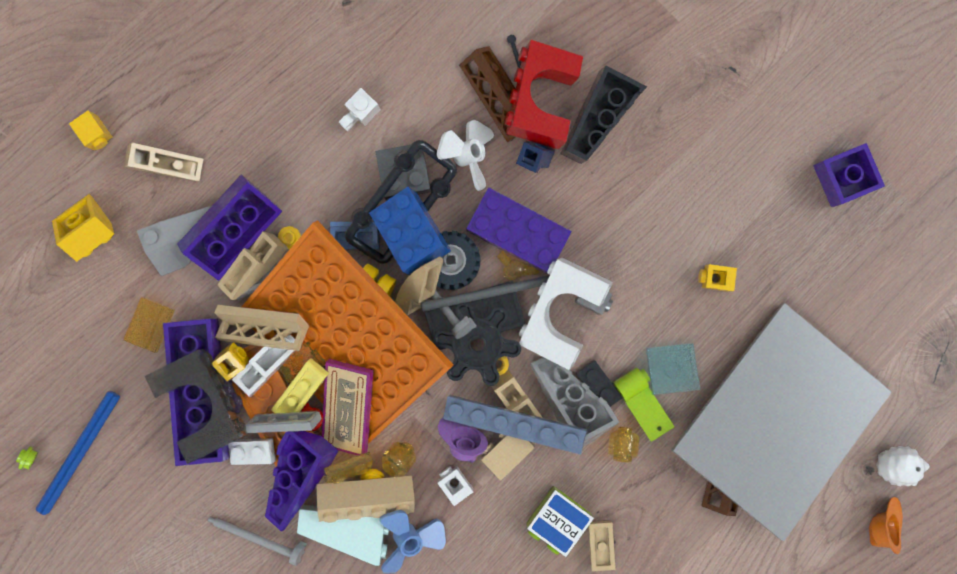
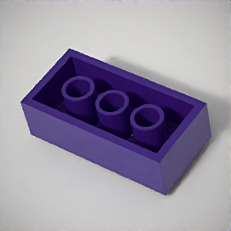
M241 174L177 245L183 255L219 281L244 248L248 249L261 233L282 213V210Z
M489 187L466 228L467 232L546 274L551 263L557 261L572 232Z

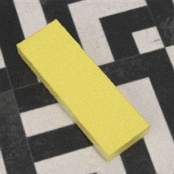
M310 358L271 410L274 413L300 412L329 375V372Z

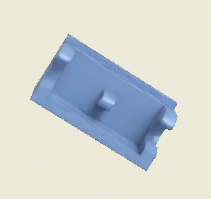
M330 222V234L344 249H356L345 239V233L352 222ZM371 222L369 227L358 230L355 234L356 238L373 249H379L380 231L374 222Z

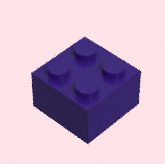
M867 143L813 165L831 208L885 187Z

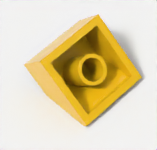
M90 194L52 220L56 245L76 262L83 257L89 256L95 248L107 243L114 235L111 221Z

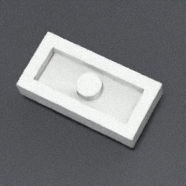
M273 438L232 439L227 442L231 465L272 464L276 462Z

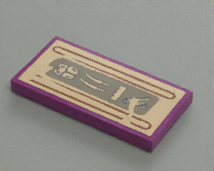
M329 359L325 364V370L329 372V375L326 377L324 384L322 437L339 451L365 457L368 451L373 370Z

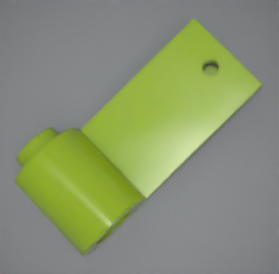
M636 367L615 380L613 384L650 442H652L675 426L650 390L648 384L651 381L650 377L644 369L639 370Z

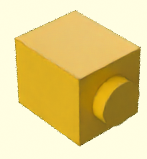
M89 110L69 123L83 145L89 149L99 150L108 144L107 141L113 138L98 115Z

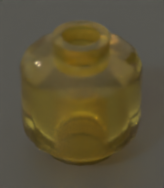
M618 427V431L611 432L609 435V455L613 457L614 461L632 462V459L638 457L639 436L632 433V428Z
M393 442L381 457L382 468L392 477L404 476L416 462L413 446L407 442Z

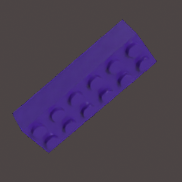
M201 319L163 323L175 466L223 462L230 458L227 443L229 442L224 378L211 364L221 352L220 341L215 338L219 330L218 319Z

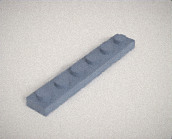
M453 395L447 397L443 416L445 420L580 455L583 451L587 429Z

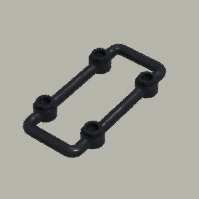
M424 140L414 141L407 151H401L396 154L394 158L395 167L365 207L356 209L351 215L352 224L345 233L346 241L380 264L388 263L394 257L390 249L388 248L382 255L356 238L355 234L359 229H365L370 226L372 217L369 212L377 207L402 172H408L413 169L415 165L414 156L420 149L448 170L442 178H436L431 182V193L423 202L427 211L430 210L438 198H444L450 193V182L457 173L456 165L449 158L438 159L437 149Z

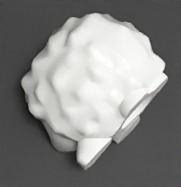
M909 446L891 447L889 450L878 454L876 464L878 474L885 481H889L891 485L916 486L924 477V472L930 467L918 455L916 449H911Z

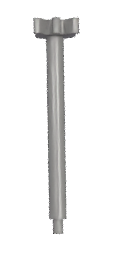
M436 290L435 294L431 296L433 300L442 298ZM449 307L440 308L454 328L451 333L456 339L464 337L477 326L467 316L459 321Z
M209 517L208 519L209 522L213 523V526L289 557V564L294 566L301 562V557L307 546V543L300 541L293 550L219 518Z

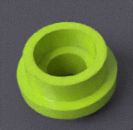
M29 447L27 450L22 449L16 460L19 463V469L25 468L29 470L38 454V452L33 450V447Z

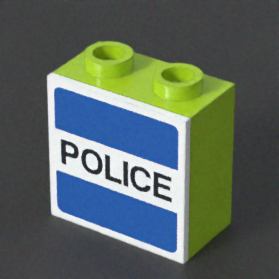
M553 486L529 518L526 525L529 535L538 541L542 539L548 544L547 547L557 555L561 553L566 557L594 518L589 511Z

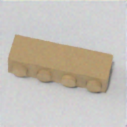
M412 476L316 484L319 522L332 523L341 519L359 520L362 517L380 518L382 515L396 510L405 511L406 514L414 513L415 500Z

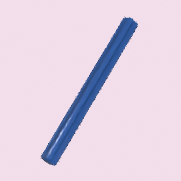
M108 391L38 503L36 511L40 514L46 515L53 508L120 399L117 393Z

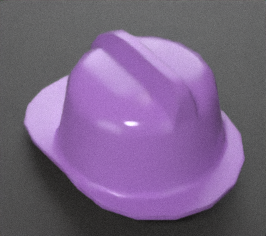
M443 418L439 421L438 432L449 445L450 452L454 458L473 463L477 456L487 449V438L476 427Z

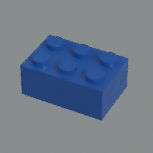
M406 187L369 212L402 272L411 275L416 269L438 257L442 258L451 252L419 195L410 187Z

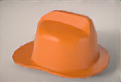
M890 498L887 511L877 514L869 525L871 545L891 548L895 554H899L901 551L903 519L902 507L898 498Z

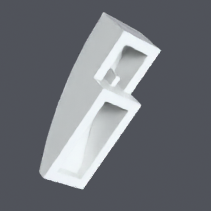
M291 335L285 337L286 342L294 343L295 339ZM263 347L249 361L245 369L239 372L232 380L249 397H252L287 361L295 350Z

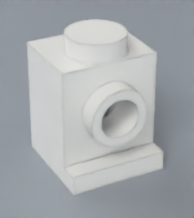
M449 466L439 474L441 478L438 480V485L454 506L473 493L472 485L457 466L454 469ZM451 479H457L459 484L452 486L450 484Z

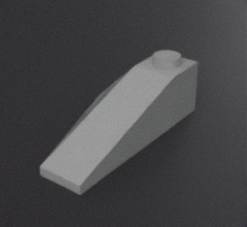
M211 206L137 230L146 255L161 276L185 268L191 260L182 254L177 243Z

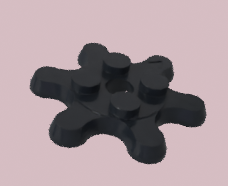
M458 304L455 313L459 321L467 316L477 326L459 339H456L451 332L444 330L438 331L434 335L433 341L437 347L448 348L454 353L453 366L447 371V376L453 381H458L463 378L467 371L474 369L480 372L482 380L486 385L493 386L498 383L500 378L496 369L497 360L503 356L514 358L521 353V345L518 341L507 340L501 335V326L507 321L508 313L504 308L497 307L492 310L488 317L480 319L474 315L470 304ZM475 337H480L484 341V347L479 351L473 350L470 344L471 340Z

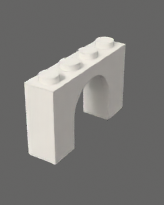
M560 258L556 262L553 261L548 269L549 279L547 283H542L538 291L540 298L537 304L534 303L528 313V316L531 318L528 325L524 324L519 333V337H521L519 343L521 346L570 370L574 366L583 345L562 335L553 327L549 317L550 305L556 296L569 293L600 306L604 303L613 282L564 258Z

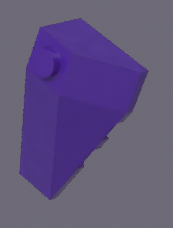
M287 431L278 445L277 455H279L277 467H274L273 476H275L273 489L269 491L265 517L281 532L285 530L315 489L316 484L320 482L328 471L339 451L322 436L306 431Z

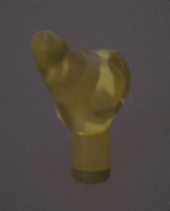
M504 251L496 256L504 265L503 276L507 280L512 281L517 277L537 275L540 272L533 266L518 260H511Z

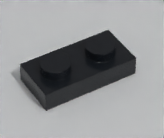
M595 360L576 373L581 382L587 384L590 387L589 389L599 398L602 397L610 407L623 398Z

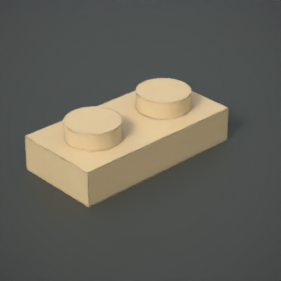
M612 521L591 522L588 526L591 570H616Z

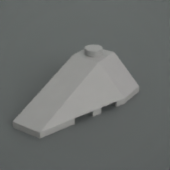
M544 357L531 363L533 372L557 422L587 429L584 446L595 441L619 424L608 403L602 397L596 396L587 384L581 383L573 376L572 371Z

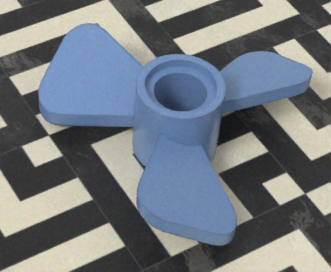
M402 510L384 514L379 519L384 527L393 532V539L398 546L381 566L383 573L397 572L401 568L405 556L411 557L418 554L423 546L441 550L446 544L444 525L439 519L430 521L418 530L409 523L408 515Z

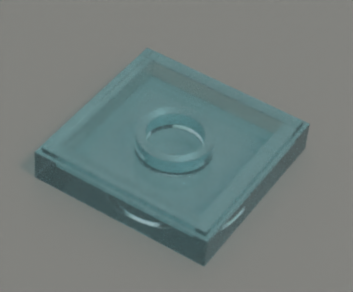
M693 343L646 349L652 395L700 390Z

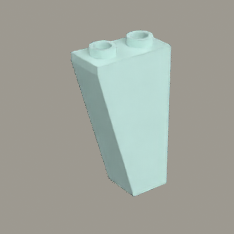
M303 505L299 509L298 534L372 565L380 566L382 558L386 559L388 544H384V535L389 534V529L381 524L380 518L362 517L359 520L341 519L327 523L324 521L319 522L317 506Z

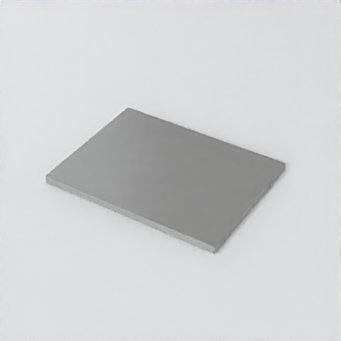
M782 303L671 451L774 536L784 542L891 394V391L788 305Z

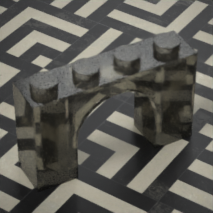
M205 349L196 350L145 376L155 398L162 397L185 385L200 387L210 397L212 416L208 424L202 430L177 442L187 464L246 435L244 431L246 430L245 423L241 417H237L234 411L235 403L230 395L227 396L223 388L225 386L224 380L219 373L216 374L212 366L213 358Z

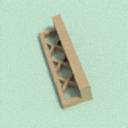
M217 305L214 312L222 320L215 337L219 341L300 351L309 325L300 314L224 305ZM229 325H236L237 330L227 335L226 332ZM251 328L257 329L258 332L250 337H246L244 334ZM272 330H276L278 335L270 340L265 338L264 335ZM292 333H297L294 343L286 342L285 337Z

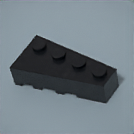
M608 66L603 67L595 78L560 154L579 164L586 162L647 86Z

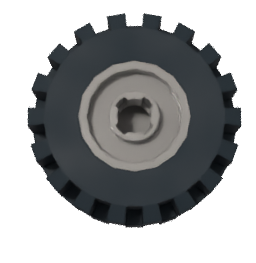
M453 230L452 232L443 231L441 234L451 252L442 257L443 263L437 286L446 290L462 289L470 284L478 274L481 262L479 249L475 242L467 237L466 234Z

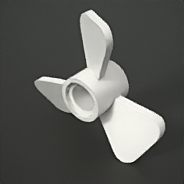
M469 121L466 124V141L463 142L452 130L445 132L438 146L437 157L440 160L453 158L456 164L461 167L470 165L474 186L477 191H480L486 187V181L477 162H481L485 158L484 144L494 137V133L479 121Z

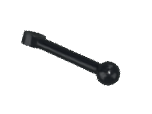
M509 35L507 42L511 45L517 66L520 68L521 61L518 60L519 54L515 44L516 37Z

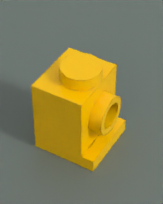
M711 264L705 265L704 269L699 271L698 282L702 283V288L732 292L735 289L737 268ZM713 274L718 276L717 282L712 281Z
M233 342L223 349L211 364L228 381L245 369L249 358L244 349ZM223 360L231 367L230 370L222 363Z

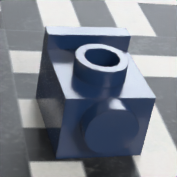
M524 142L516 164L534 173H538L540 168H549L555 150L535 142Z

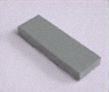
M318 411L256 414L246 423L245 429L246 433L311 431L320 422L321 415Z

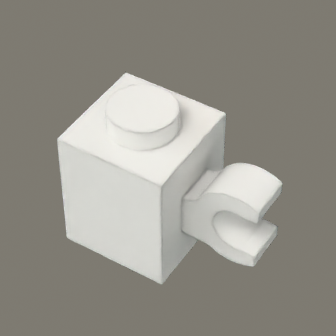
M360 88L345 103L350 113L346 114L339 123L347 131L358 120L366 126L381 109Z

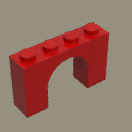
M530 40L526 47L521 48L518 60L521 61V66L517 68L514 76V82H517L516 89L512 90L509 99L512 107L511 111L507 112L504 124L508 125L506 134L559 150L567 141L571 120L546 113L538 108L531 97V82L545 78L572 86L580 76L583 56Z

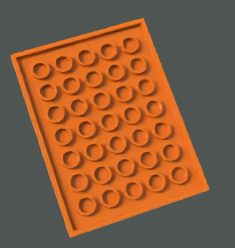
M318 220L308 227L241 306L242 308L300 314L306 321L309 328L300 351H295L285 362L296 376L310 358L324 369L326 361L332 359L373 370L368 444L453 366L452 362ZM272 330L264 336L267 340H270L278 333L276 330ZM292 333L290 335L294 339H296L297 333ZM325 380L314 393L322 404L324 403Z

